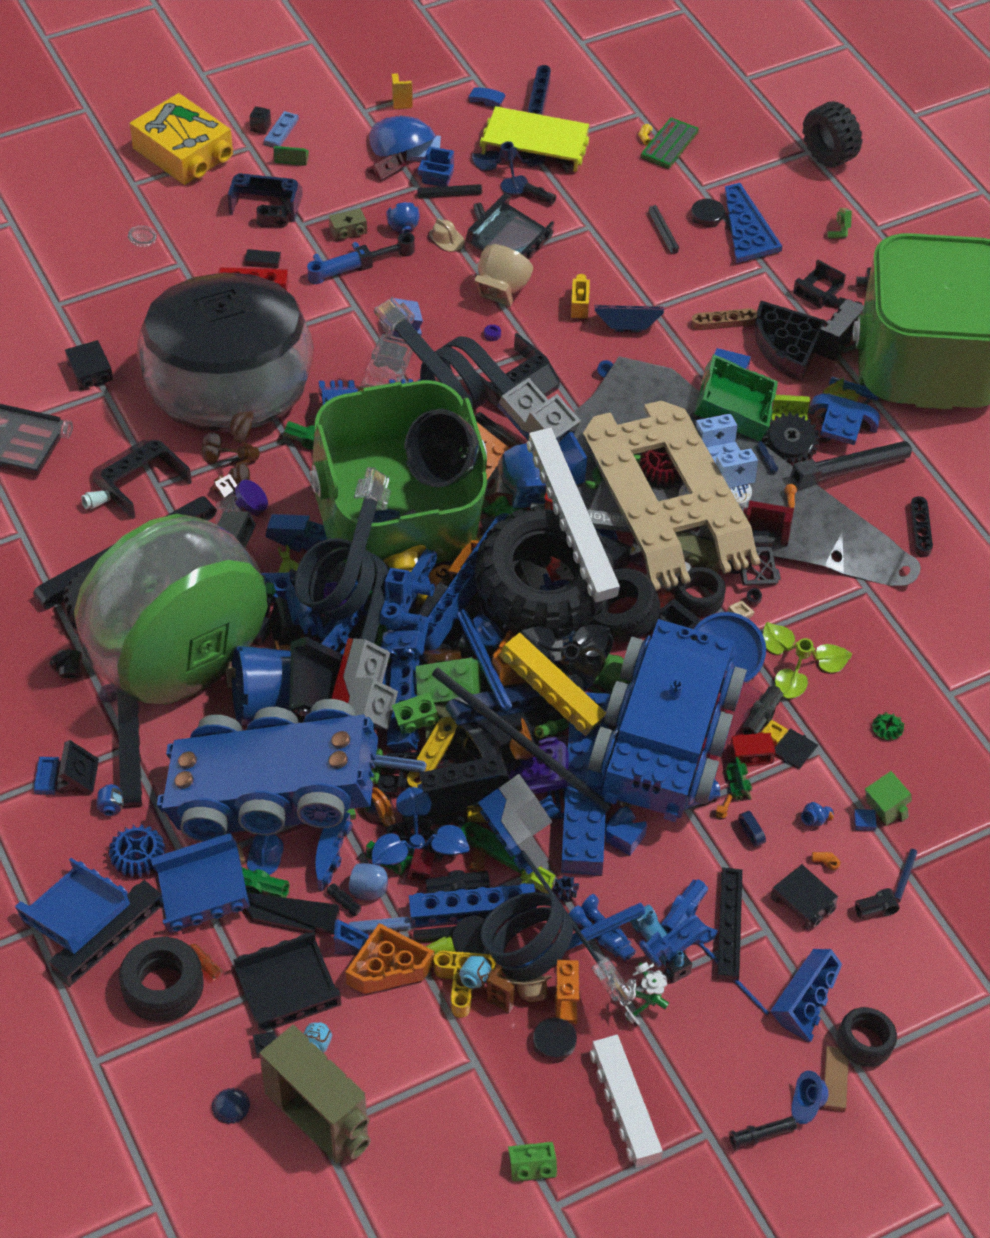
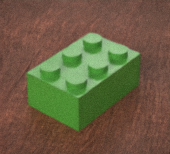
M473 658L416 666L417 696L430 692L434 703H447L451 699L459 697L432 676L433 671L437 667L472 695L482 693L480 664Z

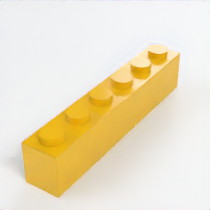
M518 633L504 645L499 654L503 661L527 681L534 690L541 694L578 731L587 736L601 723L606 716V712L521 633Z

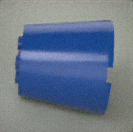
M247 646L234 647L232 668H235V678H231L235 717L236 720H240L238 723L241 726L248 725L254 720L256 712L267 707L284 708L297 715V712L289 709L291 651Z

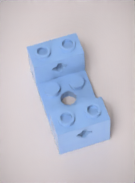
M726 414L697 420L696 430L729 488L754 483L758 459L752 449L740 451L735 442L737 424L732 415Z

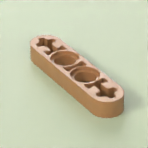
M748 308L696 313L692 317V327L696 330L751 326L756 323L757 311ZM736 317L737 320H731L729 318ZM718 318L721 321L715 322L712 319Z

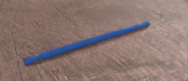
M698 943L718 964V958L703 943ZM733 980L766 1015L770 1013L740 981Z

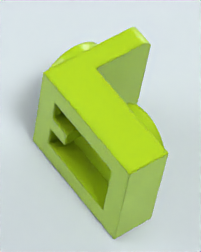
M541 866L538 867V871L552 890L555 875ZM525 870L522 872L520 877L522 879L521 884H534L535 888L548 894L534 872L527 874Z

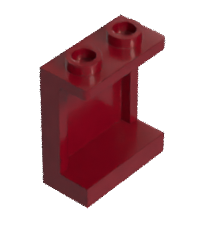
M749 500L748 508L744 507L743 513L752 530H770L772 534L782 536L781 545L788 546L794 508Z

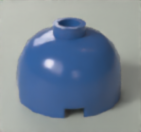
M404 202L396 204L394 209L390 207L386 211V218L389 226L394 231L410 233L419 224L420 214L418 206L415 207L414 203Z

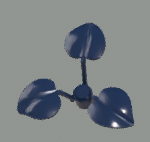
M510 141L502 143L501 151L472 153L474 164L483 171L494 170L497 167V163H501L502 157L509 162L512 178L504 179L501 182V189L504 193L506 192L510 195L523 193V188L528 182L527 178L523 175L515 177L512 164L515 156L528 166L541 165L547 157L546 155L525 151L519 154L514 144Z

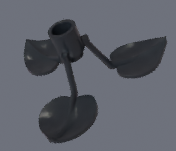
M602 625L583 626L575 634V641L579 646L568 644L564 648L552 647L555 643V636L550 629H546L543 626L522 630L521 634L546 657H548L550 651L561 652L562 659L568 662L565 675L583 691V682L580 676L576 674L569 676L572 661L578 657L581 648L595 645L605 650L610 628ZM596 651L587 652V656L596 657L600 655Z

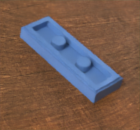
M284 111L264 139V145L273 148L274 146H281L298 122L299 115Z

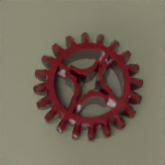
M665 447L642 452L639 467L646 480L650 479L651 484L656 482L658 486L659 484H664L666 487L668 483L673 486L675 482H680L682 478Z

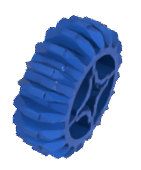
M133 824L132 829L125 827L124 832L118 831V837H113L112 843H109V858H111V864L115 866L117 872L121 871L124 876L129 873L131 877L138 874L141 878L142 873L149 875L150 869L156 871L152 865L151 858L165 854V844L161 835L159 836L156 830L152 831L150 826L144 829L142 824L139 828H136ZM152 846L153 849L151 853L148 855L147 852L149 851V848ZM126 847L125 853L121 855L122 850Z

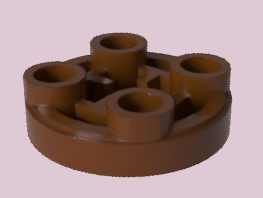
M423 651L422 659L427 664L461 659V651Z

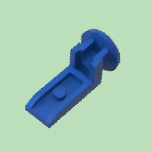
M697 915L687 918L663 938L657 931L647 943L641 940L640 947L647 958L655 966L660 967L662 966L659 960L661 956H664L670 962L675 958L678 951L683 952L707 933L709 929Z

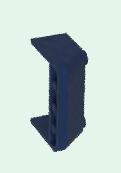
M243 173L236 174L232 179L228 192L229 215L234 213L239 193L290 198L291 222H295L303 194L302 186L291 178Z

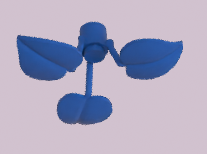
M409 787L398 796L396 808L403 816L413 815L414 835L410 837L409 844L405 840L400 841L396 834L381 836L373 847L372 863L375 865L399 864L407 858L408 851L413 855L415 848L428 850L430 843L434 851L444 855L469 852V845L463 831L454 825L442 826L438 829L437 835L433 834L425 843V839L418 835L417 815H426L430 810L431 801L427 793H423L422 789Z

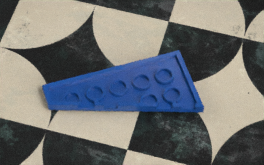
M741 183L725 186V197L736 263L781 252L783 246Z

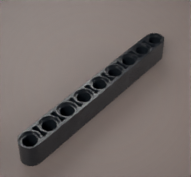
M117 670L120 789L122 790L123 807L143 805L141 798L138 700H135L121 688Z

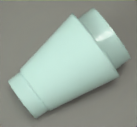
M108 490L86 492L85 495L81 496V500L86 510H93L110 501L111 497Z

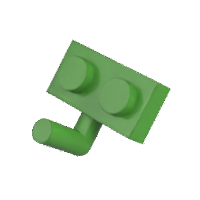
M839 208V212L836 213V221L839 222L841 231H828V238H846L848 236V228H851V210Z

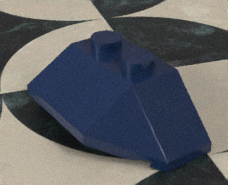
M594 305L595 312L616 332H624L625 329H632V332H642V330H646L664 314L663 306Z

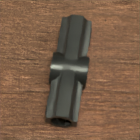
M769 686L761 699L754 703L750 716L742 727V732L745 735L761 732L765 724L772 720L775 709L784 694L779 687Z

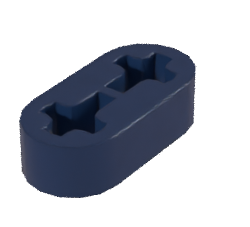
M751 811L739 814V823L752 845L757 847L765 844V834Z

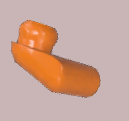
M832 852L811 853L812 862H823L831 870H837L840 867V860Z

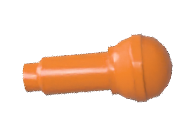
M788 484L785 486L784 492L787 496L788 507L794 508L797 488L793 484Z

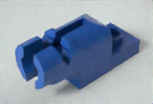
M288 589L285 597L292 623L300 625L306 635L308 628L311 635L318 634L323 629L320 613L301 603L297 598L295 590Z

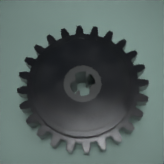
M789 412L787 416L782 413L780 418L776 415L774 420L771 419L770 426L762 438V442L775 454L793 466L794 463L807 461L808 458H813V454L816 455L820 444V436H818L819 430H815L816 425L810 424V419L806 421L805 416L799 417L798 413L794 416Z

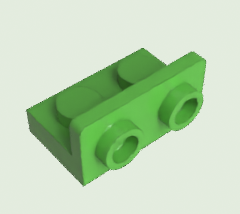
M553 1142L508 1146L512 1181L557 1176V1160Z

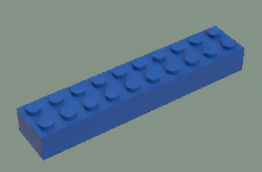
M584 692L607 712L610 694ZM604 717L601 723L585 736L569 722V771L605 799V796L602 795L605 781L602 780L601 773L589 770L588 767L600 727L609 729V724L604 723ZM569 783L568 787L565 788L561 873L602 876L606 812Z

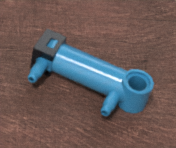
M650 905L644 906L646 911L644 915L630 921L633 928L638 933H641L647 942L652 939L651 936L657 931L662 938L667 935L659 923L654 909ZM678 951L675 958L670 962L664 956L659 958L665 967L666 975L672 983L691 974L692 962L682 951Z

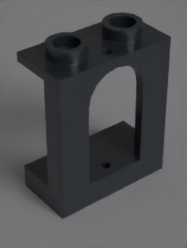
M817 260L815 269L804 280L801 278L795 280L793 294L821 309L828 303L831 295L835 296L844 287L846 274ZM820 279H826L831 282L832 286L825 292L813 284Z

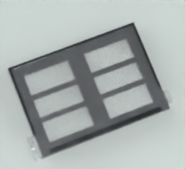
M0 404V467L39 475L61 437L69 438L73 430L72 421L61 420L58 416Z

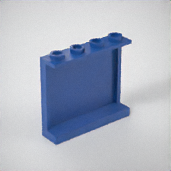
M70 858L69 862L73 868L30 906L20 901L15 908L23 922L75 954L129 906L130 902L127 898L128 893L123 886L115 885L108 877L100 876L95 869L90 870L83 862H77Z

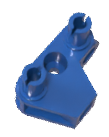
M390 568L385 579V602L380 613V623L390 630H397L404 624L421 627L422 615L410 614L408 611L416 594L431 597L434 595V584L419 582L408 570Z

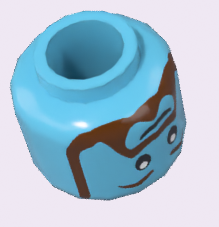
M470 956L460 969L461 982L471 989L481 988L487 981L491 967L486 958Z
M321 1022L310 1023L303 1033L309 1039V1042L314 1043L323 1053L327 1050L332 1040L330 1029Z

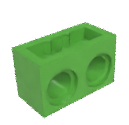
M430 692L392 705L401 734L412 733L418 728L432 726L439 721ZM424 710H430L428 713H422ZM411 716L409 719L403 720L404 717Z

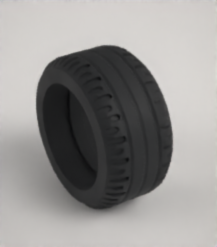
M693 567L687 571L690 576L689 583L683 584L680 576L678 577V585L675 587V600L695 616H710L722 607L726 587L723 578L717 572L709 568ZM692 586H704L713 591L714 595L707 598H697L690 595L686 589Z
M860 1007L851 1010L843 1018L837 1031V1043L843 1055L848 1060H851V1062L865 1067H874L884 1063L890 1057L897 1043V1031L891 1019L879 1010ZM855 1027L871 1029L880 1037L882 1046L869 1047L860 1043L854 1037L851 1029Z

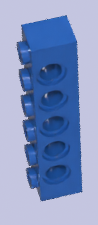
M422 655L392 658L390 688L398 691L395 704L417 696L416 666L423 665ZM393 711L387 733V746L395 753L417 750V743L420 739L418 729L412 733L401 734ZM406 716L403 718V720H407L411 716Z
M522 883L516 886L501 885L494 888L480 887L472 890L458 889L450 892L437 891L435 893L409 895L411 928L458 924L462 919L470 916L486 919L497 906L506 900L520 894L535 892L534 884ZM534 906V907H530V908L521 910V911H519V912L513 914L512 916H510V917L507 918V919H512L513 917H515L516 915H518V914H520V913H522V912H525V911L530 910V909L537 908V906Z

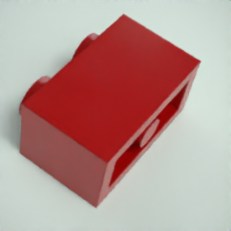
M771 732L731 736L730 751L734 763H737L736 757L739 758L741 763H745L746 766L772 764L774 762L775 748Z

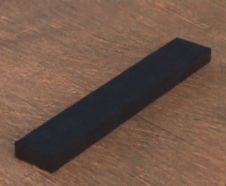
M722 867L717 979L739 981L743 869Z

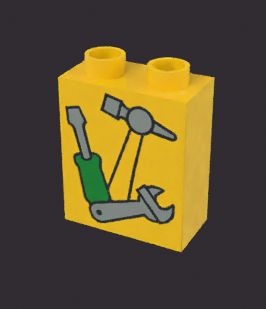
M180 93L130 122L133 148L183 185H186L195 178H201L209 169L220 162L228 161L233 155L231 129Z

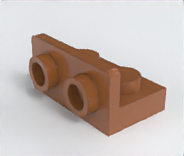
M498 965L495 970L492 969L488 974L487 1001L509 1013L514 1005V985L509 980L502 978L503 966Z

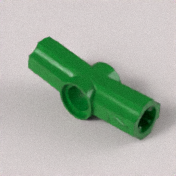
M288 421L283 436L301 442L302 446L312 450L315 426L304 427Z
M242 867L248 893L284 898L288 896L289 881L271 877L267 872L260 869L251 871Z

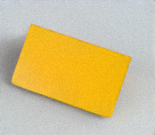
M398 73L392 74V101L394 109L412 108V81L399 82Z

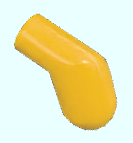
M649 124L642 125L638 133L644 145H648L651 142L648 134L651 133L650 130L652 131L653 128Z

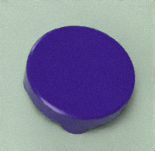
M243 480L235 487L236 505L240 509H246L254 516H258L267 509V496L258 484L251 480Z

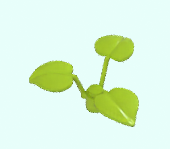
M769 622L765 624L763 637L766 649L769 652L780 655L784 650L789 652L796 648L795 652L797 657H799L795 671L782 669L775 677V685L784 693L783 697L785 699L797 698L805 692L808 679L806 675L798 673L802 660L809 658L811 653L815 660H819V667L827 673L841 671L852 657V653L848 650L832 644L819 646L815 653L813 642L810 639L803 638L794 645L795 636L790 629Z

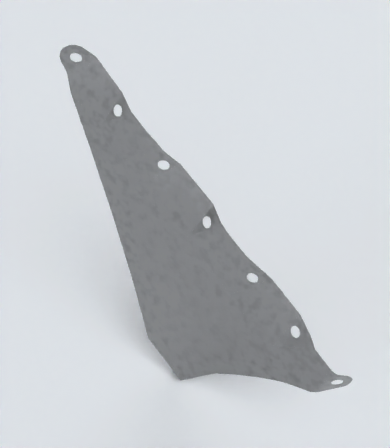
M619 356L596 392L574 412L581 420L574 436L587 456L585 482H595L592 471L597 465L583 440V432L594 416L611 412L617 425L648 418L644 411V404L664 401L684 408L690 416L696 409L699 391L672 368ZM736 432L735 442L740 451L752 449L758 459L756 480L754 483H750L752 488L751 501L788 507L784 488L788 484H793L797 488L788 546L781 545V535L773 534L775 537V542L772 545L773 556L822 565L842 574L890 586L908 585L917 579L921 566L915 557L906 553L891 538L818 485L799 489L790 478L793 466L765 446L778 466V471L772 473L757 445L759 441ZM498 465L487 480L484 497L497 492L513 495L512 492L504 487ZM599 474L602 478V484L596 489L588 488L585 482L576 485L586 509L617 513L619 507L613 496L609 495L610 490L602 474ZM495 479L494 485L488 489V483ZM650 479L647 480L658 501L679 497L680 488L684 485L682 479L679 483L675 482L673 486L668 483L666 487L664 484H659L658 486L656 482L651 484ZM749 501L745 506L740 507L742 511H744V507L748 508ZM707 525L700 526L698 531L691 529L683 530L695 536L709 538L715 543L714 537ZM836 550L842 554L840 562H835L832 559L831 554L833 551ZM760 553L759 555L767 556V553ZM904 566H908L910 573L904 577L900 576L899 570Z

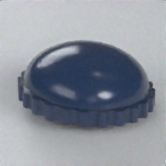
M239 1088L223 1089L213 1099V1115L223 1123H238L249 1113L250 1100L243 1090H239Z

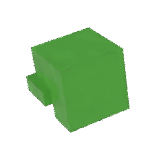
M892 771L865 788L867 804L872 810H875V813L886 826L897 818L904 821L909 817L906 805L912 801V795Z

